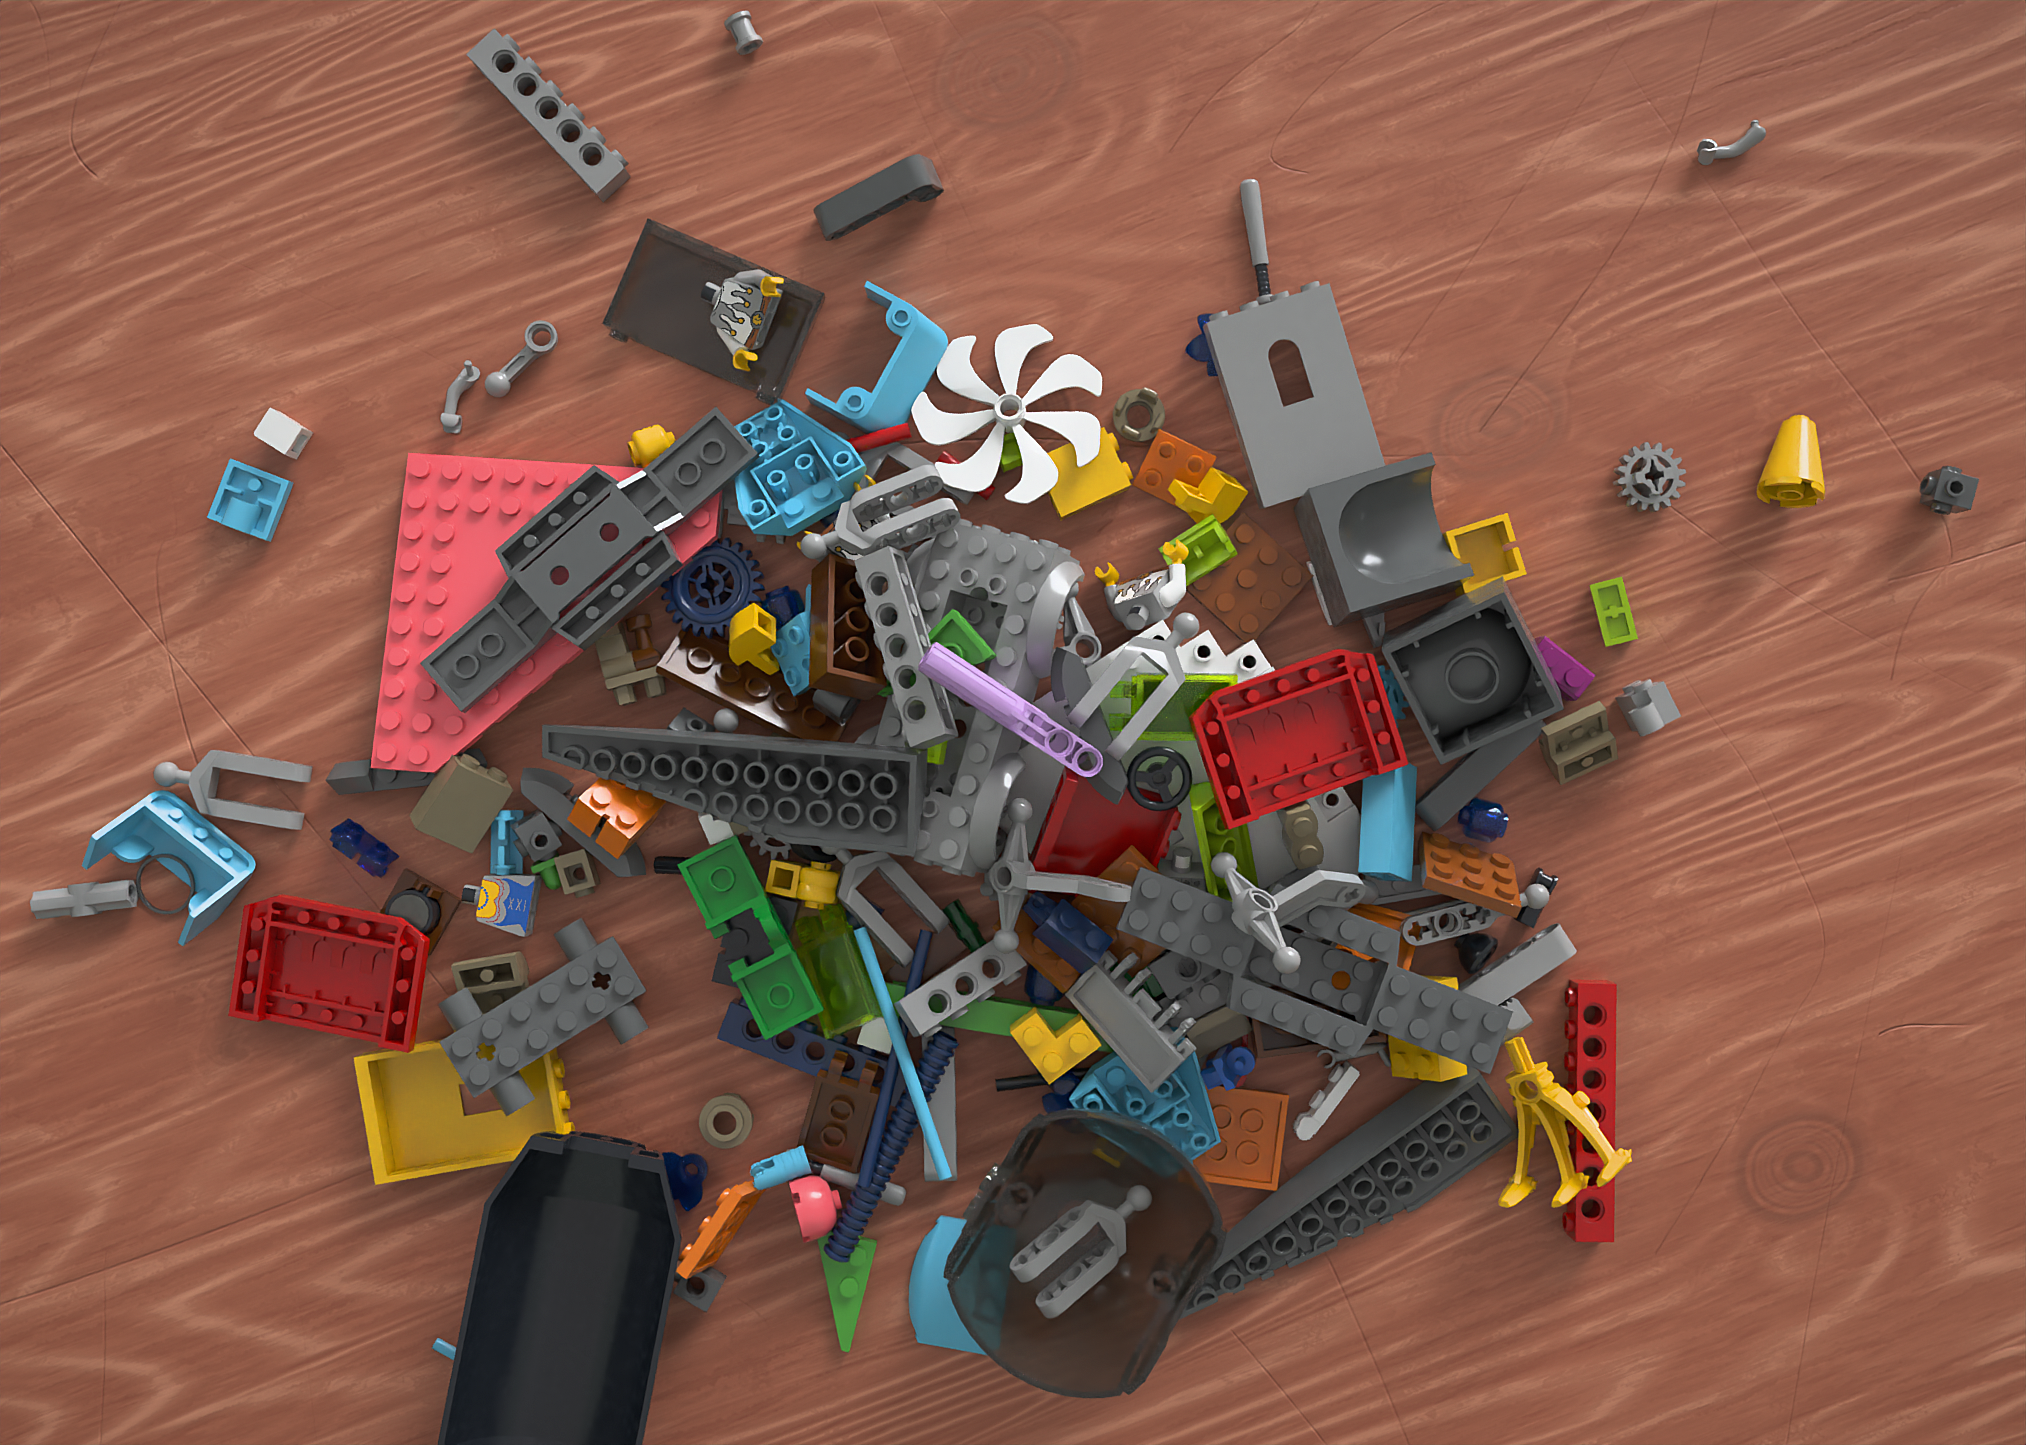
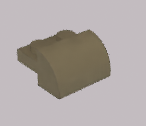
M1600 701L1583 707L1541 728L1543 739L1538 740L1540 749L1550 771L1560 785L1618 759L1616 738L1609 731L1606 708Z
M520 951L454 962L451 966L457 992L467 987L483 1014L530 987L527 978L530 971L527 961Z

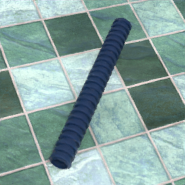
M937 1031L932 1035L933 1040H929L927 1043L929 1048L923 1051L924 1058L921 1057L918 1060L920 1066L915 1067L926 1102L931 1101L932 1097L930 1094L935 1093V1084L938 1085L941 1082L939 1076L945 1074L944 1067L949 1066L950 1061L948 1059L954 1056L953 1049L959 1046V1043L953 1036L943 1031ZM907 1085L904 1088L906 1093H902L900 1096L902 1101L898 1102L895 1106L897 1111H893L891 1114L893 1119L888 1120L886 1123L888 1129L883 1131L884 1137L881 1139L870 1187H862L856 1183V1191H852L850 1194L852 1199L846 1202L847 1208H844L841 1212L843 1217L838 1218V1226H835L832 1230L834 1235L829 1236V1243L825 1244L823 1248L827 1256L835 1261L843 1263L850 1260V1254L855 1251L854 1245H857L860 1241L858 1236L863 1235V1227H866L869 1223L867 1218L872 1217V1209H875L878 1205L876 1200L882 1198L881 1191L886 1190L887 1186L885 1183L891 1180L890 1174H893L896 1170L894 1165L899 1164V1156H902L905 1152L903 1147L908 1146V1138H912L914 1135L912 1129L918 1127L917 1120L919 1119Z

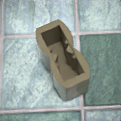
M1306 799L1276 810L1283 825V843L1295 866L1301 870L1322 864L1324 850L1317 836L1318 820L1308 800Z

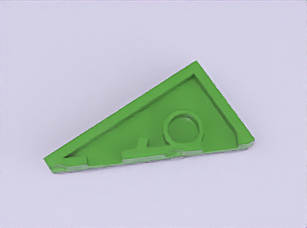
M952 609L928 633L931 645L938 642L973 666L993 660L997 656L957 610ZM913 673L910 677V687H912L916 682L915 673ZM888 679L887 686L877 693L882 697L894 694L891 682Z
M831 1230L826 1236L817 1240L841 1351L849 1352L878 1240L858 1236L860 1241L857 1245H854L855 1251L850 1254V1260L841 1263L827 1256L823 1249L825 1244L829 1243V1236L834 1235Z

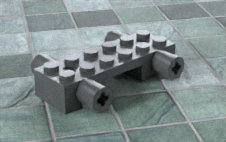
M582 918L554 934L570 962L486 1014H483L467 987L438 1004L454 1031L453 1034L439 1043L473 1098L490 1089L506 1117L535 1099L519 1070L602 1018H605L621 1045L649 1028L633 1002L634 998L646 992L642 982L614 937L612 936L598 945ZM596 973H600L602 976L607 974L610 977V981L607 982L609 987L606 990H603L601 987H593L592 982L596 980L593 976ZM482 1043H485L487 1046L492 1044L495 1046L496 1051L492 1053L494 1058L491 1061L486 1057L481 1059L478 1056V1052L481 1051L479 1046Z

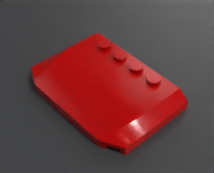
M1334 649L1216 690L1189 717L1224 828L1227 830L1372 775H1381L1409 764L1374 654Z
M277 895L245 905L243 908L228 1016L255 1022L268 1020L376 1042L378 1047L409 1053L414 1050L430 939L402 917L289 895Z

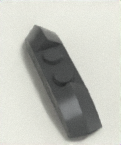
M1056 647L1051 666V688L1055 702L1067 699L1069 704L1064 706V710L1068 716L1093 685L1083 659L1074 653ZM1099 704L1079 728L1080 736L1078 737L1096 748L1103 758L1101 770L1096 775L1086 777V779L1098 793L1118 805L1129 780L1121 759L1117 761L1105 751L1113 741V737ZM1085 751L1081 754L1083 756L1088 754L1090 760L1079 765L1082 770H1089L1095 765L1096 758L1092 752Z
M480 748L467 749L464 753L458 754L461 757L463 754L470 755L480 762V766L487 767L488 763ZM371 759L336 763L326 778V782L338 795L429 786L436 774L370 768Z
M523 768L520 780L521 793L617 877L646 875L645 862L636 842L619 859H616L595 842L607 821L606 818L603 817L591 837H588L567 820L576 801L580 797L577 794L570 795L574 786L572 782L548 770Z

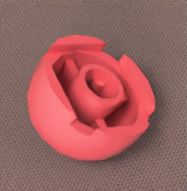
M804 1175L789 1180V1188L796 1217L800 1224L803 1243L826 1236L837 1222L836 1210L842 1209L838 1190L831 1191L827 1181L819 1176Z

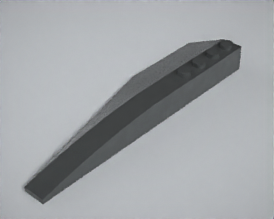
M542 725L543 758L577 770L583 769L595 773L597 777L606 780H615L626 784L625 786L628 788L652 793L654 797L700 813H709L717 816L719 820L728 823L734 822L748 827V830L756 833L774 836L776 840L785 843L911 855L916 853L927 782L928 749L701 731Z
M1467 1066L1466 1075L1442 1082L1425 1080L1330 1148L1277 1189V1191L1259 1204L1212 1246L1162 1298L1176 1316L1182 1319L1218 1302V1296L1224 1293H1238L1245 1289L1244 1284L1261 1277L1263 1281L1274 1276V1270L1284 1265H1288L1291 1268L1336 1247L1338 1240L1342 1238L1358 1237L1364 1234V1228L1377 1222H1380L1381 1225L1394 1220L1392 1215L1402 1210H1406L1407 1213L1416 1210L1515 1140L1519 1133L1518 1127L1477 1069Z

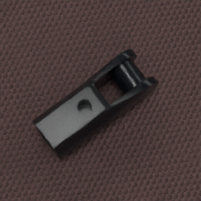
M1537 868L1529 886L1532 884L1543 885L1547 888L1550 897L1557 884L1558 876H1548L1543 873V869ZM1528 905L1521 908L1517 918L1514 917V920L1534 928L1543 908L1533 909Z

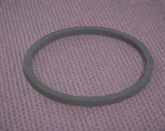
M159 854L150 857L140 866L136 876V888L140 899L149 909L160 914H174L189 905L195 893V879L191 869L182 859L170 854ZM165 857L177 861L185 868L191 882L190 895L187 901L176 910H160L151 905L143 895L141 889L142 872L145 866L156 858Z

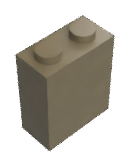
M463 754L462 757L451 755L447 763L436 773L409 816L416 830L472 854L513 792V789L507 781L508 776L495 767L486 769L480 766L479 761L467 754Z

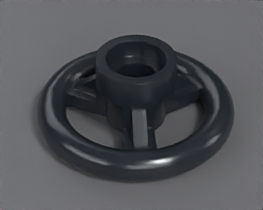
M1156 746L1141 751L1133 758L1127 770L1129 780L1127 788L1131 797L1136 803L1148 810L1167 811L1177 807L1186 799L1192 787L1193 778L1189 763L1183 755L1169 747ZM1164 756L1168 758L1165 763L1154 762L1150 764L1146 772L1138 771L1141 764L1151 757ZM1178 765L1181 769L1183 780L1179 792L1172 797L1168 785L1172 780L1171 772ZM1157 773H1162L1165 775V779L1158 783L1153 780V776ZM1136 782L1148 783L1153 789L1159 790L1163 801H1152L1144 797L1139 791Z

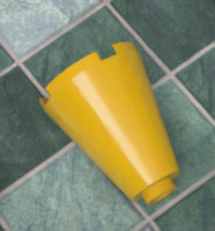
M1794 415L1781 424L1757 485V497L1765 503L1770 504L1771 498L1779 500L1780 507L1803 508L1816 505L1818 498L1822 501L1825 498V485L1816 424L1807 416Z

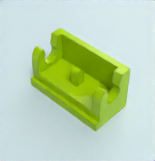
M1213 514L1169 541L1175 548V542L1178 539L1188 548V556L1182 562L1185 565L1186 587L1238 554L1224 528ZM1163 546L1158 548L1167 565H1171L1172 560L1163 553Z
M1618 577L1589 585L1605 647L1638 639L1623 578Z

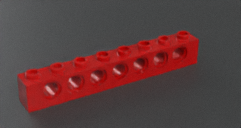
M1569 980V988H1566L1564 993L1565 1005L1569 1007V1020H1565L1564 1034L1566 1039H1569L1568 1052L1564 1054V1067L1568 1071V1084L1564 1085V1089L1572 1096L1577 1091H1582L1588 1096L1590 1102L1594 1104L1592 1115L1599 1124L1598 1128L1615 1150L1617 984L1608 980ZM1589 1006H1593L1595 1009L1594 1017L1590 1021H1585L1583 1017L1584 1010ZM1589 1038H1593L1595 1042L1594 1049L1589 1053H1584V1042ZM1589 1070H1593L1594 1080L1589 1085H1584V1074ZM1570 1120L1564 1121L1570 1142L1568 1148L1575 1174L1583 1173L1588 1167H1593L1594 1172L1593 1176L1588 1180L1587 1188L1582 1189L1567 1203V1212H1563L1562 1215L1563 1229L1575 1242H1614L1615 1177L1606 1185L1598 1187L1597 1178L1605 1164L1593 1146L1583 1149L1582 1141L1585 1136ZM1592 1199V1209L1589 1212L1582 1213V1204L1586 1200Z

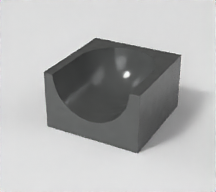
M1432 452L1308 488L1293 508L1334 628L1453 592L1474 576L1471 564H1463L1453 555L1440 530L1431 492V476L1436 465Z
M1503 576L1384 633L1382 652L1441 765L1564 709L1560 689Z

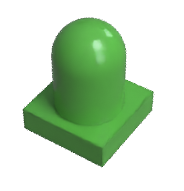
M559 853L544 862L537 860L530 867L533 874L540 873L546 887L552 890L562 886L554 861L555 857H559Z

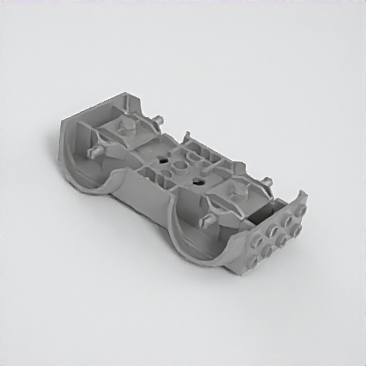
M960 518L953 528L936 534L935 538L920 545L906 561L927 633L952 609L957 610L997 655L993 660L985 662L983 673L1030 704H1033L1039 680L1051 675L1056 630L1061 629L1063 626L1059 621L1064 623V616L1061 615L1064 604L1072 587L1078 581L1083 582L1085 576L1082 568L1079 566L1080 561L1070 556V550L1058 547L1059 545L1043 539L1037 542L1030 540V537L1016 532H1011L1009 535L1001 532L998 528L982 524V527L972 525V522ZM904 642L901 656H903L906 652V642ZM944 688L954 722L956 720H963L967 727L966 733L961 738L948 740L944 765L927 762V782L916 853L914 855L892 854L899 856L908 855L914 857L916 862L929 866L933 864L941 866L945 872L974 877L976 872L988 873L989 869L998 861L999 857L996 855L995 845L1000 818H1005L1007 813L1002 812L1003 810L1007 811L1006 799L1017 776L1025 770L1026 763L1018 753L1022 741L1021 737L975 707H966L964 700ZM893 694L888 696L880 724L867 729L858 737L855 743L911 748L903 738L901 731L903 722L900 713L893 705ZM924 704L919 709L920 719L925 715L926 708Z

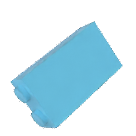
M1410 763L1381 775H1372L1363 779L1358 872L1380 881L1412 882L1417 767Z

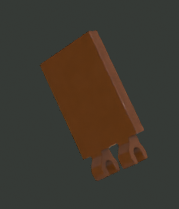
M836 1050L829 1070L820 1069L817 1074L797 1148L803 1145L807 1159L856 1174L881 1089L872 1086L879 1063L866 1060L860 1080L856 1081L842 1076L848 1053Z

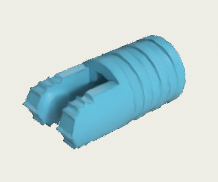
M803 1145L753 1164L750 1170L751 1176L754 1177L753 1185L758 1190L770 1188L812 1173Z

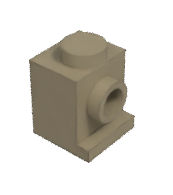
M581 849L554 858L565 895L574 892L576 898L595 893L593 886L601 883L590 852L586 849ZM579 867L585 871L586 876L584 879H579L576 875Z

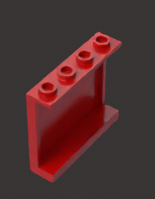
M1064 766L1028 860L1031 861L1036 872L1086 875L1096 878L1126 849L1133 845L1159 871L1157 865L1160 858L1165 859L1170 847L1169 836L1172 830L1176 831L1178 829L1182 813L1179 812L1178 806L1167 811H1152L1143 808L1134 801L1128 788H1126L1119 804L1116 805L1098 793L1086 777ZM1138 787L1141 794L1147 799L1157 802L1163 801L1160 793ZM1028 890V892H1029V893H1032V894L1037 891V890ZM1061 892L1075 897L1078 895V893Z

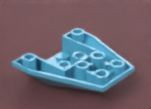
M783 399L734 426L760 456L734 479L738 509L754 534L793 536L840 509L842 503L849 501L855 491L854 482L859 484L867 470L866 465L849 442Z
M1170 1027L1173 1032L1178 1029V1027ZM1183 1037L1176 1045L1179 1046L1186 1038ZM1113 1051L1091 1066L1069 1098L1072 1105L1089 1126L1166 1176L1171 1175L1221 1142L1204 1080L1200 1074L1201 1070L1195 1051L1152 1093L1116 1052Z

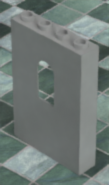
M1315 281L1301 286L1300 293L1290 296L1288 291L1280 292L1270 296L1271 302L1259 305L1258 301L1249 302L1239 307L1241 312L1228 315L1227 310L1209 316L1210 322L1203 326L1259 509L1303 496L1308 488L1385 466L1330 283L1320 286L1319 281ZM1279 340H1289L1297 346L1313 398L1283 407L1268 359L1270 347Z

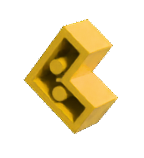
M1035 1006L1010 1025V1033L1049 1085L1102 1046L1100 1038L1081 1013L1054 1032Z

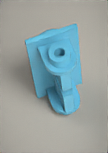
M500 810L492 822L490 874H523V857L513 843L518 838L510 825L524 817V810Z

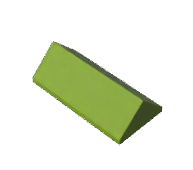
M1210 782L1192 784L1189 796L1208 893L1233 902L1225 878H1220L1213 873L1211 862L1218 853H1230L1236 859V871L1255 887L1259 888L1247 823L1230 830L1225 829Z

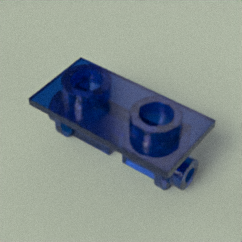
M349 818L330 831L333 833L329 839L333 843L332 847L351 860L356 856L357 852L361 854L356 864L373 877L377 875L379 878H382L389 870L387 866L399 858V855L392 851L387 844L376 839L365 831L360 824L353 822Z

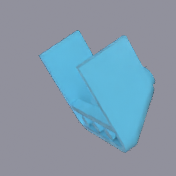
M869 281L864 285L867 297L888 309L886 313L887 326L894 334L902 337L875 388L870 393L860 387H850L841 394L837 403L809 388L805 392L811 404L866 434L908 422L916 398L921 392L925 391L948 347L947 336L940 327L911 304Z
M165 790L151 793L93 834L82 863V867L87 870L109 853L128 863H136L148 855L155 856L159 854H170L182 859L194 875L195 891L197 892L191 898L188 905L189 915L178 941L182 946L220 917L251 878L256 866L252 855L174 793ZM156 858L157 861L191 887L189 875L180 863L170 858Z

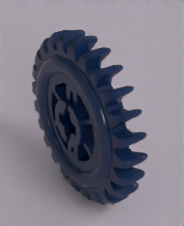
M726 537L721 544L718 538L710 546L704 547L692 557L693 560L674 576L671 575L668 581H664L660 585L663 589L668 590L661 597L664 602H670L666 606L665 611L668 614L675 612L672 617L673 623L679 624L683 620L681 627L684 632H688L693 626L694 636L700 637L704 629L706 637L712 639L714 629H716L718 634L724 638L725 627H730L731 619L736 613L751 605V603H763L762 599L755 595V592L765 591V587L755 581L763 579L764 574L760 571H753L760 566V563L757 560H749L753 556L751 550L741 552L743 550L741 542H737L731 547L732 540L729 537ZM714 565H720L727 569L719 574L715 571ZM702 568L703 573L698 579H693V576ZM731 574L734 578L733 590L727 582ZM690 583L696 585L699 593L694 599H692L690 594ZM714 588L715 592L712 595L709 591H712ZM706 600L710 608H704L697 604Z

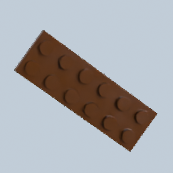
M693 626L688 632L680 630L656 668V673L725 708L733 710L735 713L785 738L838 742L855 714L854 711L842 726L814 708L813 696L817 689L810 688L803 694L793 696L790 687L785 682L781 667H779L777 672L768 675L752 665L748 660L738 666L730 658L729 641L714 633L713 638L708 639L704 629L700 637H696L693 634Z

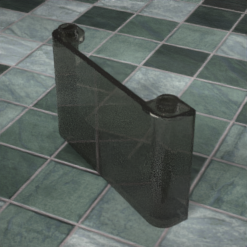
M648 218L602 324L610 330L609 336L620 342L627 343L628 339L752 391L756 393L755 398L772 406L774 401H782L826 296L818 290ZM760 269L772 277L784 279L783 284L777 283L776 288L782 290L783 293L763 346L754 350L748 349L749 352L755 353L758 358L756 361L748 360L747 364L750 372L734 367L732 353L718 334L716 326L710 321L714 305L702 300L700 297L703 287L707 282L721 287L725 279L735 277L739 272Z

